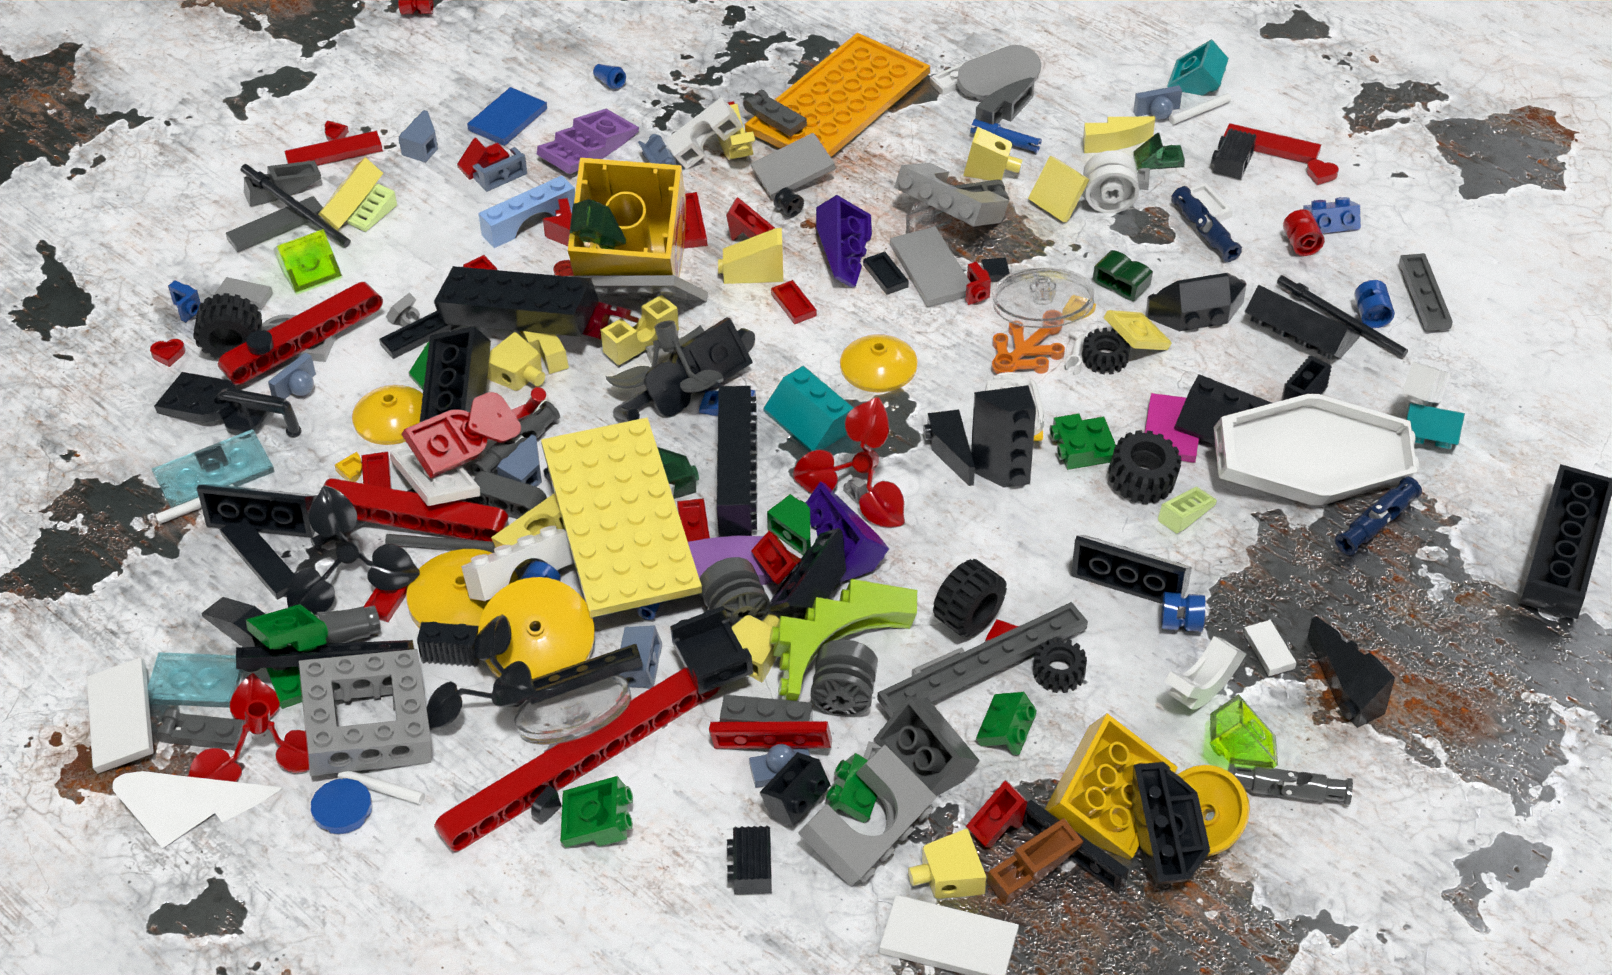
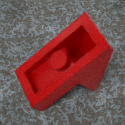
M475 137L457 163V166L470 180L473 178V173L477 172L473 165L478 163L484 169L509 158L510 155L499 143L485 147Z
M738 197L734 200L726 214L732 241L742 232L749 238L775 229L773 225Z
M568 198L558 199L559 210H555V216L544 218L543 226L545 237L568 246L572 213Z
M768 531L751 550L776 584L781 583L801 562V559L788 551L777 535L771 531Z
M1005 780L968 822L966 827L985 847L991 848L1010 825L1020 829L1028 801Z

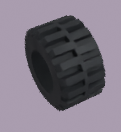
M224 293L222 296L215 294L213 298L207 297L204 299V303H201L197 310L193 333L196 345L202 347L201 351L205 354H211L210 357L215 359L216 357L220 358L226 352L245 343L250 333L261 330L263 320L261 319V311H258V307L255 304H250L251 301L249 299H242L237 294L231 296L229 293Z
M1142 430L1135 431V434L1127 433L1125 438L1121 437L1117 445H1115L1108 468L1109 481L1114 483V490L1120 491L1122 497H1129L1135 503L1137 500L1141 501L1142 504H1148L1149 501L1157 503L1160 498L1164 500L1173 491L1181 468L1182 459L1178 455V448L1173 447V442L1170 439L1165 440L1164 435L1160 433L1155 435L1153 431L1147 430V433H1143ZM1136 464L1146 465L1153 470L1141 468Z
M977 559L966 560L958 565L940 586L933 603L934 616L961 637L970 638L982 631L994 619L1005 599L1007 583L1003 577Z

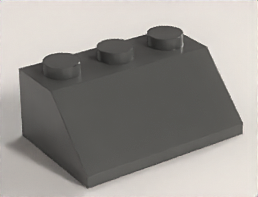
M908 696L873 739L880 747L886 745L936 796L962 783L980 762L931 701L914 696Z

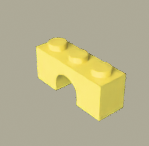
M663 295L641 306L642 315L635 326L631 327L620 318L601 329L603 353L617 365H621L646 350L645 347L653 345V341L657 340L654 328L656 324L671 320L675 322L677 331L679 330L678 309Z
M555 493L491 537L495 547L514 545L518 543V538L527 535L535 536L540 534V529L548 526H556L557 529L565 530ZM527 559L521 562L516 568H522L531 560Z

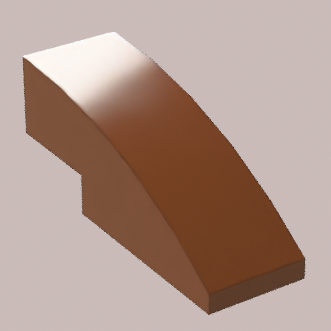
M1063 818L1015 849L1013 856L988 872L986 882L1006 906L1058 867L1083 844V840Z

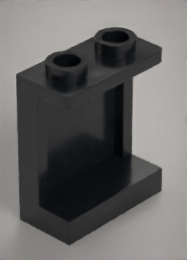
M724 606L709 609L700 615L671 625L672 643L699 695L753 674L752 656L748 648L743 649L727 620Z

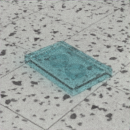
M158 652L148 684L149 704L230 708V701L239 686L243 669H236V655Z

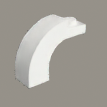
M1214 636L1200 659L1187 672L1180 674L1170 671L1165 679V682L1172 686L1168 694L1190 709H1198L1204 706L1228 683L1243 661L1246 653L1226 640Z

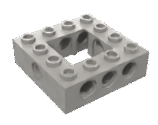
M418 649L299 661L310 776L431 763V736ZM393 694V710H396V721L337 727L334 700L344 699V701H350L351 698L371 696L380 698V695Z

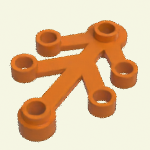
M1054 311L1045 313L1043 315L1042 327L1025 341L1023 335L1024 323L1021 320H1012L1009 323V334L1013 336L1015 350L1011 353L1008 352V336L1006 334H995L993 336V347L997 349V355L992 361L993 371L999 374L1016 372L1017 369H1033L1039 374L1046 373L1049 369V360L1046 357L1039 356L1035 359L1021 358L1023 356L1049 355L1054 360L1062 359L1065 353L1063 344L1036 345L1049 334L1055 335L1059 333L1063 327V316Z

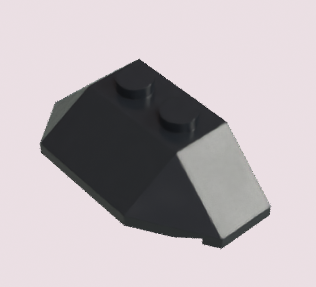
M1229 273L1178 280L1166 286L1157 294L1153 293L1148 296L1146 317L1179 332L1228 324L1244 303L1247 284L1245 280H1240Z
M840 528L819 534L812 547L801 557V562L791 571L770 600L768 608L771 612L805 613L807 608H812L816 597L827 599L831 592L840 585V579L846 572L843 532Z
M1165 762L1134 764L1132 808L1144 865L1157 884L1189 881L1210 852L1198 793L1180 776L1171 771Z

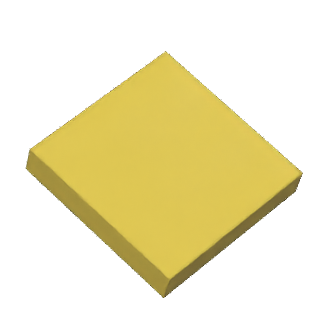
M1049 156L1028 199L1062 222H1068L1090 179L1056 157Z
M1107 310L1103 317L1132 348L1168 350L1172 344L1142 312Z

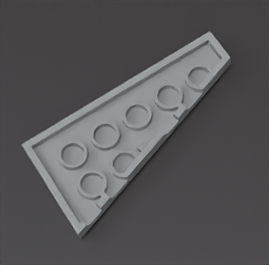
M675 275L569 276L591 278L598 295L627 296L626 298L630 300H641L642 297L653 300L663 295L666 299L707 302L708 298L707 291Z

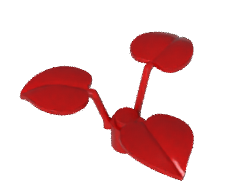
M875 397L853 408L845 420V429L848 436L853 441L861 442L860 447L863 451L855 454L852 461L838 466H834V457L830 452L825 450L811 451L797 462L793 471V477L805 490L813 493L820 482L825 483L833 491L838 483V476L835 471L854 467L859 473H868L866 487L869 492L862 495L859 499L862 514L876 525L897 527L905 523V502L901 490L897 485L889 481H880L872 487L873 475L875 474L874 468L879 463V456L871 448L881 447L889 434V421L886 409L881 399Z
M251 673L237 687L230 701L232 716L235 719L244 720L246 723L242 726V733L233 756L230 757L228 752L223 749H206L194 758L187 777L237 782L242 775V769L235 761L239 758L247 733L250 731L258 735L264 733L267 729L270 730L276 744L281 746L276 751V761L280 767L293 773L306 772L309 770L305 731L291 730L285 735L284 741L280 739L275 729V723L270 721V718L277 713L280 707L276 692L262 682L256 674Z

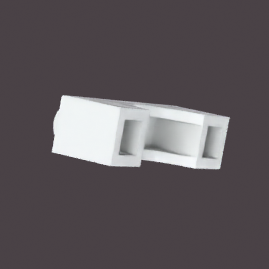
M548 526L540 529V534L518 538V543L514 545L499 546L490 555L482 554L471 558L470 563L461 566L469 597L482 601L491 599L499 590L509 585L515 568L527 559H530L532 562L547 563L556 570L574 563L566 531L557 529L556 526Z

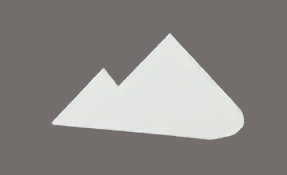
M145 771L122 774L113 782V791L162 849L214 813L221 822H224L262 803L282 789L277 786Z

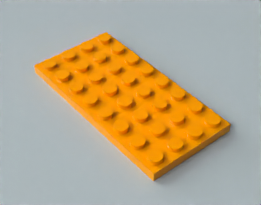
M857 32L775 99L777 102L807 118L806 127L790 137L754 116L745 123V132L753 131L755 137L780 149L814 133L829 156L832 157L930 74V65Z

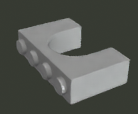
M932 163L901 165L894 185L895 189L972 226L1002 222L1009 203L1008 199L991 191L971 192L948 185L946 181L950 172Z
M886 745L881 747L856 772L877 794L885 806L887 823L883 834L867 836L856 832L828 804L817 812L798 832L849 886H852L858 880L864 883L876 871L873 865L879 859L883 863L895 851L892 844L897 839L901 842L904 841L913 832L914 828L911 824L916 819L921 822L933 810L929 805L937 797Z

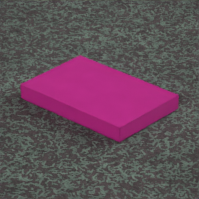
M1151 393L1145 433L1149 430L1153 431L1155 435L1159 433L1164 435L1165 440L1170 439L1173 442L1172 446L1178 448V455L1181 456L1182 461L1196 463L1199 438L1174 429L1186 397Z

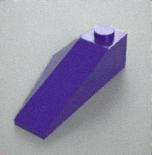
M835 195L816 207V228L834 278L853 288L857 284L862 268L861 258L867 252L865 248L866 242L872 236L871 214L844 198Z
M820 482L805 503L810 508L811 527L816 529L817 536L820 533L840 528L843 532L846 572L840 579V582L874 571L888 552L889 547L825 483Z

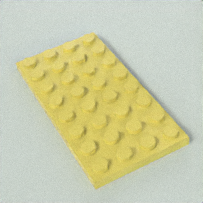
M648 417L541 439L543 453L590 618L702 593V585Z

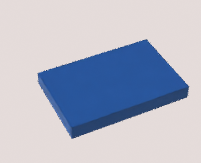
M509 87L469 121L467 127L469 131L505 146L547 109V102Z

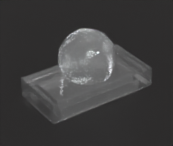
M919 200L913 205L911 213L906 215V234L949 224L952 222V216Z

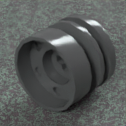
M731 557L717 561L700 576L702 593L700 594L708 610L724 606L727 620L731 627L747 615H751L761 621L767 616L770 600L765 593L764 587L760 584L753 565L747 559Z
M833 640L822 645L817 654L815 674L811 686V700L815 706L826 713L841 717L858 716L866 712L872 704V694L878 667V658L874 651L865 644L854 640Z

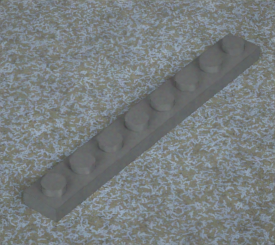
M1070 602L879 691L877 700L890 717H892L908 696L927 699L931 702L1034 654L1036 649L1040 648L1041 643L1044 642L1047 645L1048 639H1053L1055 643L1057 638H1062L1063 640L1087 629L1088 621L1076 606Z

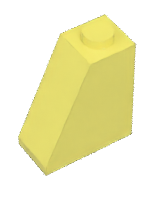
M775 228L723 248V259H718V274H723L724 284L784 282L782 228Z

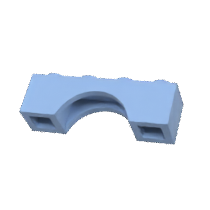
M561 175L478 213L482 236L493 248L515 239L519 227L530 216L540 212H548L555 216V210H559L558 199L568 198L572 213L575 188Z

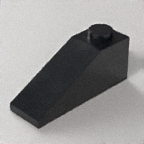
M959 409L928 413L927 424L923 425L925 440L930 441L932 451L968 486H973L975 465Z
M222 597L201 613L204 619L240 646H266L247 630L246 619L265 614L256 606Z

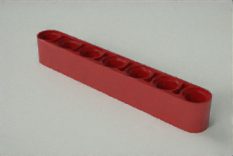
M359 282L268 330L274 342L272 350L262 355L252 354L249 352L245 342L223 354L218 361V368L235 385L243 384L374 314L381 308L383 299L368 283Z
M331 478L327 479L323 485L340 491L352 502L357 512V520L466 540L493 542L491 537L506 527L509 518L504 510L497 507L458 500L427 506L418 493Z

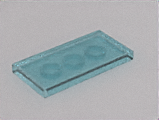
M252 429L152 468V472L169 507L173 508L198 498V485L233 484L235 487L273 473L274 467Z

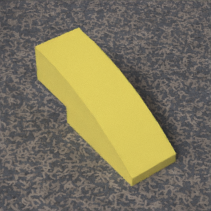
M1155 116L1107 117V123H1084V153L1115 151L1152 139Z
M366 157L363 158L338 186L318 215L338 230L383 175V172Z
M520 331L522 338L539 352L549 374L569 368L566 350L555 334Z

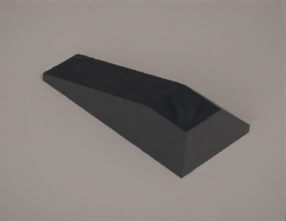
M1317 616L1312 618L1308 639L1342 715L1357 728L1384 715L1395 677L1377 657L1371 653L1364 655L1358 651V644L1352 640L1345 642L1341 639V635L1336 629Z

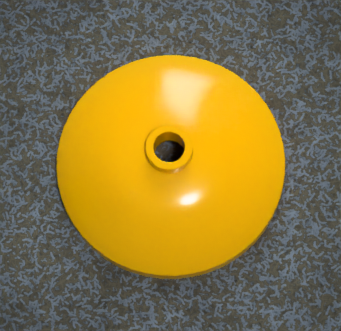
M873 334L851 342L844 349L840 358V369L844 378L851 385L864 391L881 393L894 391L908 384L916 374L918 361L915 351L903 340L890 335Z
M387 385L370 391L357 402L353 409L352 421L354 429L359 436L371 443L395 445L406 442L401 434L404 429L420 423L423 393L415 388L404 385Z
M1198 765L1177 774L1198 793L1210 852L1207 856L1219 854L1230 848L1243 834L1249 819V798L1242 783L1229 771L1213 765ZM1214 812V817L1207 821L1206 815Z

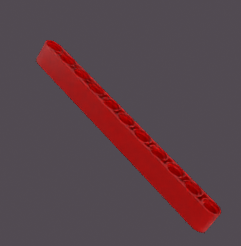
M686 668L444 812L436 820L434 828L452 851H460L531 808L535 799L549 785L559 791L708 700L719 691L720 687L699 695Z

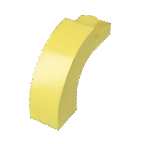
M738 104L730 105L742 124ZM741 128L725 141L717 134L721 148L728 160L754 155L752 144L755 142L753 131L745 133L744 128Z

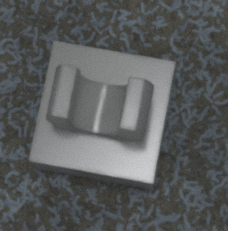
M409 292L390 308L386 318L392 324L399 319L402 326L411 323L406 315H410L414 320H417L420 313L416 308L412 307L416 299Z

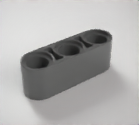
M481 471L473 479L480 487V496L466 498L469 503L497 507L504 510L509 517L518 519L547 499L544 491L536 486Z

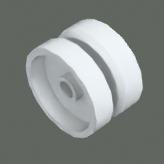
M1104 151L1094 155L1087 161L1084 166L1083 175L1090 180L1085 188V196L1092 208L1103 213H1118L1128 209L1135 203L1139 196V183L1136 165L1129 155L1120 151Z

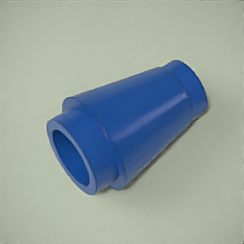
M597 64L593 69L594 76L612 89L622 87L626 81V73L621 67Z

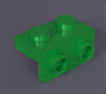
M1025 692L994 694L976 736L980 746L1007 745L1013 755H1020L1037 713L1035 706L1031 703Z
M854 753L846 761L841 760L834 771L836 780L828 790L826 800H828L827 804L834 811L840 809L865 823L870 819L877 794L856 774L868 760Z

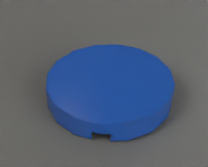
M348 778L335 779L324 784L315 792L311 800V814L316 825L321 829L329 830V833L333 834L349 833L360 828L372 812V798L367 787L358 780Z

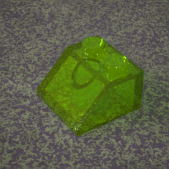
M324 229L277 245L273 249L282 273L295 293L342 276Z
M1239 694L1210 713L1209 729L1211 741L1209 743L1218 756L1223 755L1231 764L1275 768L1278 766L1276 735Z

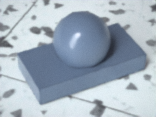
M1173 86L1135 93L1133 111L1135 116L1152 114L1157 119H1166L1172 114L1173 110L1180 109L1182 89L1180 86Z
M305 352L269 380L271 396L286 399L292 393L299 396L309 394L314 386L312 377L316 375L312 356Z
M777 744L772 746L766 755L750 757L749 765L755 788L766 786L797 752L810 756L808 748L792 749L786 744Z

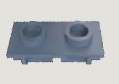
M652 134L646 144L638 141L643 150V156L650 163L675 165V159L669 149L666 148L667 146L660 135Z

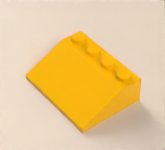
M1106 713L1087 728L1045 810L1059 820L1065 818L1077 833L1097 847L1131 860L1140 845L1132 808L1133 765L1165 762L1174 773L1178 767Z

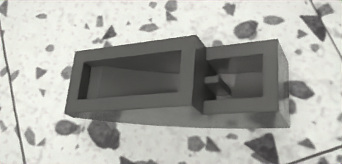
M1029 77L1016 81L986 97L976 106L975 119L993 125L994 123L999 124L1002 119L1011 122L1034 97L1035 78Z
M315 160L267 166V174H265L269 177V181L289 195L295 194L321 179V173ZM248 176L244 177V194L249 206L279 200L264 188L260 189L253 184L252 179Z

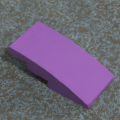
M606 108L574 118L571 128L556 132L554 141L537 146L536 154L566 173L572 174L578 171L580 158H605L638 133L639 127Z
M764 536L715 537L688 542L699 579L704 571L717 561L731 557H741L747 559L753 565L761 585L774 582L751 552Z

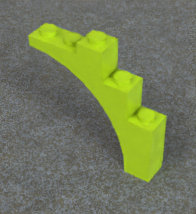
M851 579L847 589H842L840 601L816 597L812 608H807L805 620L781 616L777 627L772 626L769 640L770 644H774L773 656L781 657L779 669L784 671V678H781L779 682L778 695L782 696V700H798L803 674L817 656L822 645L866 629L885 627L910 629L917 615V590Z

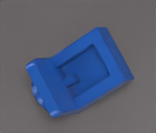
M174 280L168 285L172 302L178 308L181 321L186 323L197 314L201 304L198 291L187 284L185 285Z

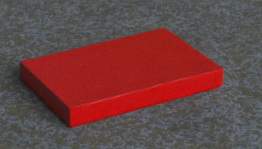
M697 192L685 193L684 249L708 246Z

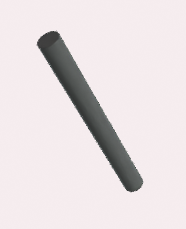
M386 534L385 538L386 544H396L398 546L450 550L480 549L492 553L495 552L494 549L496 548L491 541Z

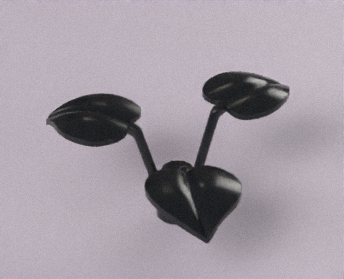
M323 486L310 508L309 523L312 529L323 537H331L337 533L338 538L342 541L336 550L337 559L322 577L314 568H306L299 571L289 584L287 605L292 607L301 604L314 615H316V612L327 611L334 602L335 589L331 583L325 580L341 562L350 564L355 562L357 558L361 559L366 565L371 566L367 574L368 581L377 589L385 591L397 590L409 585L419 576L420 570L414 564L410 555L396 544L379 546L373 552L372 561L367 559L364 553L361 552L358 541L352 538L347 539L342 534V532L352 531L356 527L357 512L354 505L340 491L329 486Z
M501 614L491 620L480 631L474 644L477 658L483 661L490 658L492 664L501 673V677L496 679L493 684L492 693L465 688L457 690V685L454 682L444 683L434 691L426 707L430 731L446 727L457 718L462 708L461 696L464 694L492 699L494 705L498 707H519L526 700L537 695L531 671L527 664L522 661H515L504 669L497 660L496 655L503 654L508 649L511 641V626L505 615Z

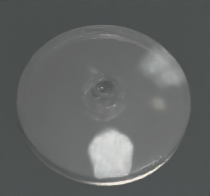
M1057 267L1027 268L1013 272L998 281L993 288L992 303L995 312L1010 323L1030 328L1059 327L1076 322L1091 311L1094 305V288L1087 278L1068 269Z
M618 674L532 705L528 699L515 715V726L519 736L524 741L532 744L549 745L575 740L603 728L619 717L630 704L632 694L627 680Z

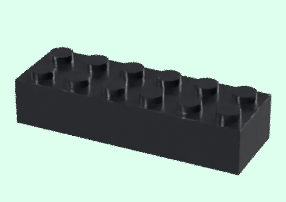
M453 266L438 292L434 304L441 322L444 324L581 337L599 300L591 278Z
M719 386L717 519L719 537L752 536V530H757V514H752V512H757V493L752 494V491H757V473H752V471H757V454H752V451H757L758 449L757 434H752V432L758 431L757 415H752V412H757L756 396H751V386Z
M1560 464L1521 597V604L1578 619L1586 596L1612 497V478Z

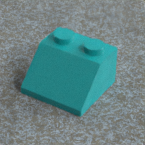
M1211 39L1176 60L1167 87L1180 86L1182 92L1201 96L1209 91L1214 92L1221 86L1229 58Z
M1408 403L1405 420L1411 423V430L1415 433L1416 443L1424 444L1425 439L1436 441L1435 446L1451 449L1452 444H1459L1465 413Z

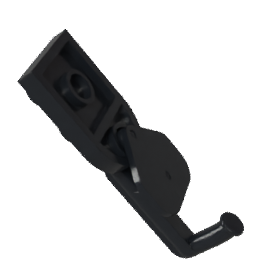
M728 317L680 347L688 365L691 367L692 373L696 375L704 370H714L722 374L724 379L722 382L753 363L731 318ZM677 351L673 356L672 363L663 361L646 373L644 377L646 388L615 407L613 410L615 417L624 421L637 420L640 418L637 409L653 400L657 410L665 416H673L689 405L692 392H685L680 388V383L689 377ZM720 383L714 384L713 386H711V387H709V388H707V389H705V390L698 391V392H693V393H704L705 391H709V390L713 389L714 387H716V386L719 385Z
M181 372L154 405L157 414L188 420L213 422L223 418L228 431L242 434L256 430L267 415L273 412L283 415L287 425L286 434L288 436L297 437L302 432L292 405L286 399L237 390L231 381L215 377Z

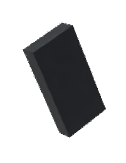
M885 251L863 259V266L886 295L909 287V280Z

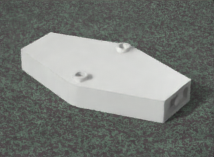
M1305 394L1223 416L1214 426L1219 478L1309 505H1325L1397 485L1403 478L1407 476L1412 477L1419 467V460L1415 456L1414 451L1415 433L1411 430L1410 421L1320 394Z

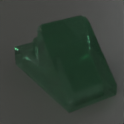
M1156 133L1133 151L1137 171L1141 168H1150V170L1183 168L1185 165L1181 145L1163 146L1160 133Z

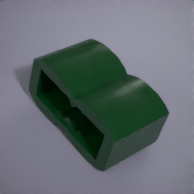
M1111 250L1094 266L1092 279L1098 285L1114 290L1121 297L1135 301L1151 285L1153 271L1145 264L1131 261L1125 254Z

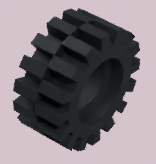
M1097 328L1094 329V333L1090 331L1084 338L1082 361L1086 363L1088 369L1092 367V371L1095 373L1097 370H1100V374L1105 375V371H1108L1109 375L1114 374V370L1118 373L1127 366L1130 345L1119 333L1116 334L1115 329L1112 328L1110 332L1107 331V328H1103L1100 332ZM1104 349H1105V350H1110V351H1113V352L1105 353V352H1101V351H1099V350H1104Z
M1057 638L1055 643L1053 639H1048L1047 645L1043 642L1040 644V648H1037L1035 651L1034 678H1037L1039 685L1044 683L1043 688L1046 690L1053 687L1054 693H1058V689H1062L1063 693H1068V687L1074 691L1077 689V684L1081 686L1083 679H1085L1087 666L1086 652L1084 649L1080 650L1078 643L1072 646V640L1067 639L1066 643L1062 642V638ZM1055 661H1062L1071 667L1060 670L1051 667L1049 664Z

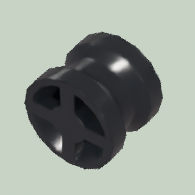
M785 187L776 194L773 203L775 208L780 211L783 210L787 217L792 218L797 216L803 209L804 199L800 195L795 194L792 189Z

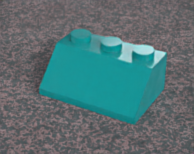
M803 365L782 378L765 404L763 412L811 452L823 450L848 435L845 429V420L853 407Z

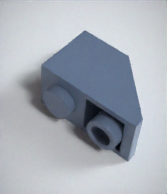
M423 110L401 132L399 144L403 156L425 163L438 150V145L429 113Z
M531 435L527 440L520 443L516 450L497 466L498 476L536 487L542 483L536 436Z

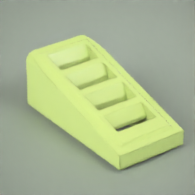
M376 184L347 219V224L367 232L397 206L395 192L380 184Z
M1194 487L1163 503L1158 521L1173 532L1179 533L1215 506L1217 500L1200 488Z

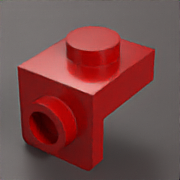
M977 261L968 264L967 278L970 283L966 285V302L968 305L990 298L991 279L985 269L983 270Z

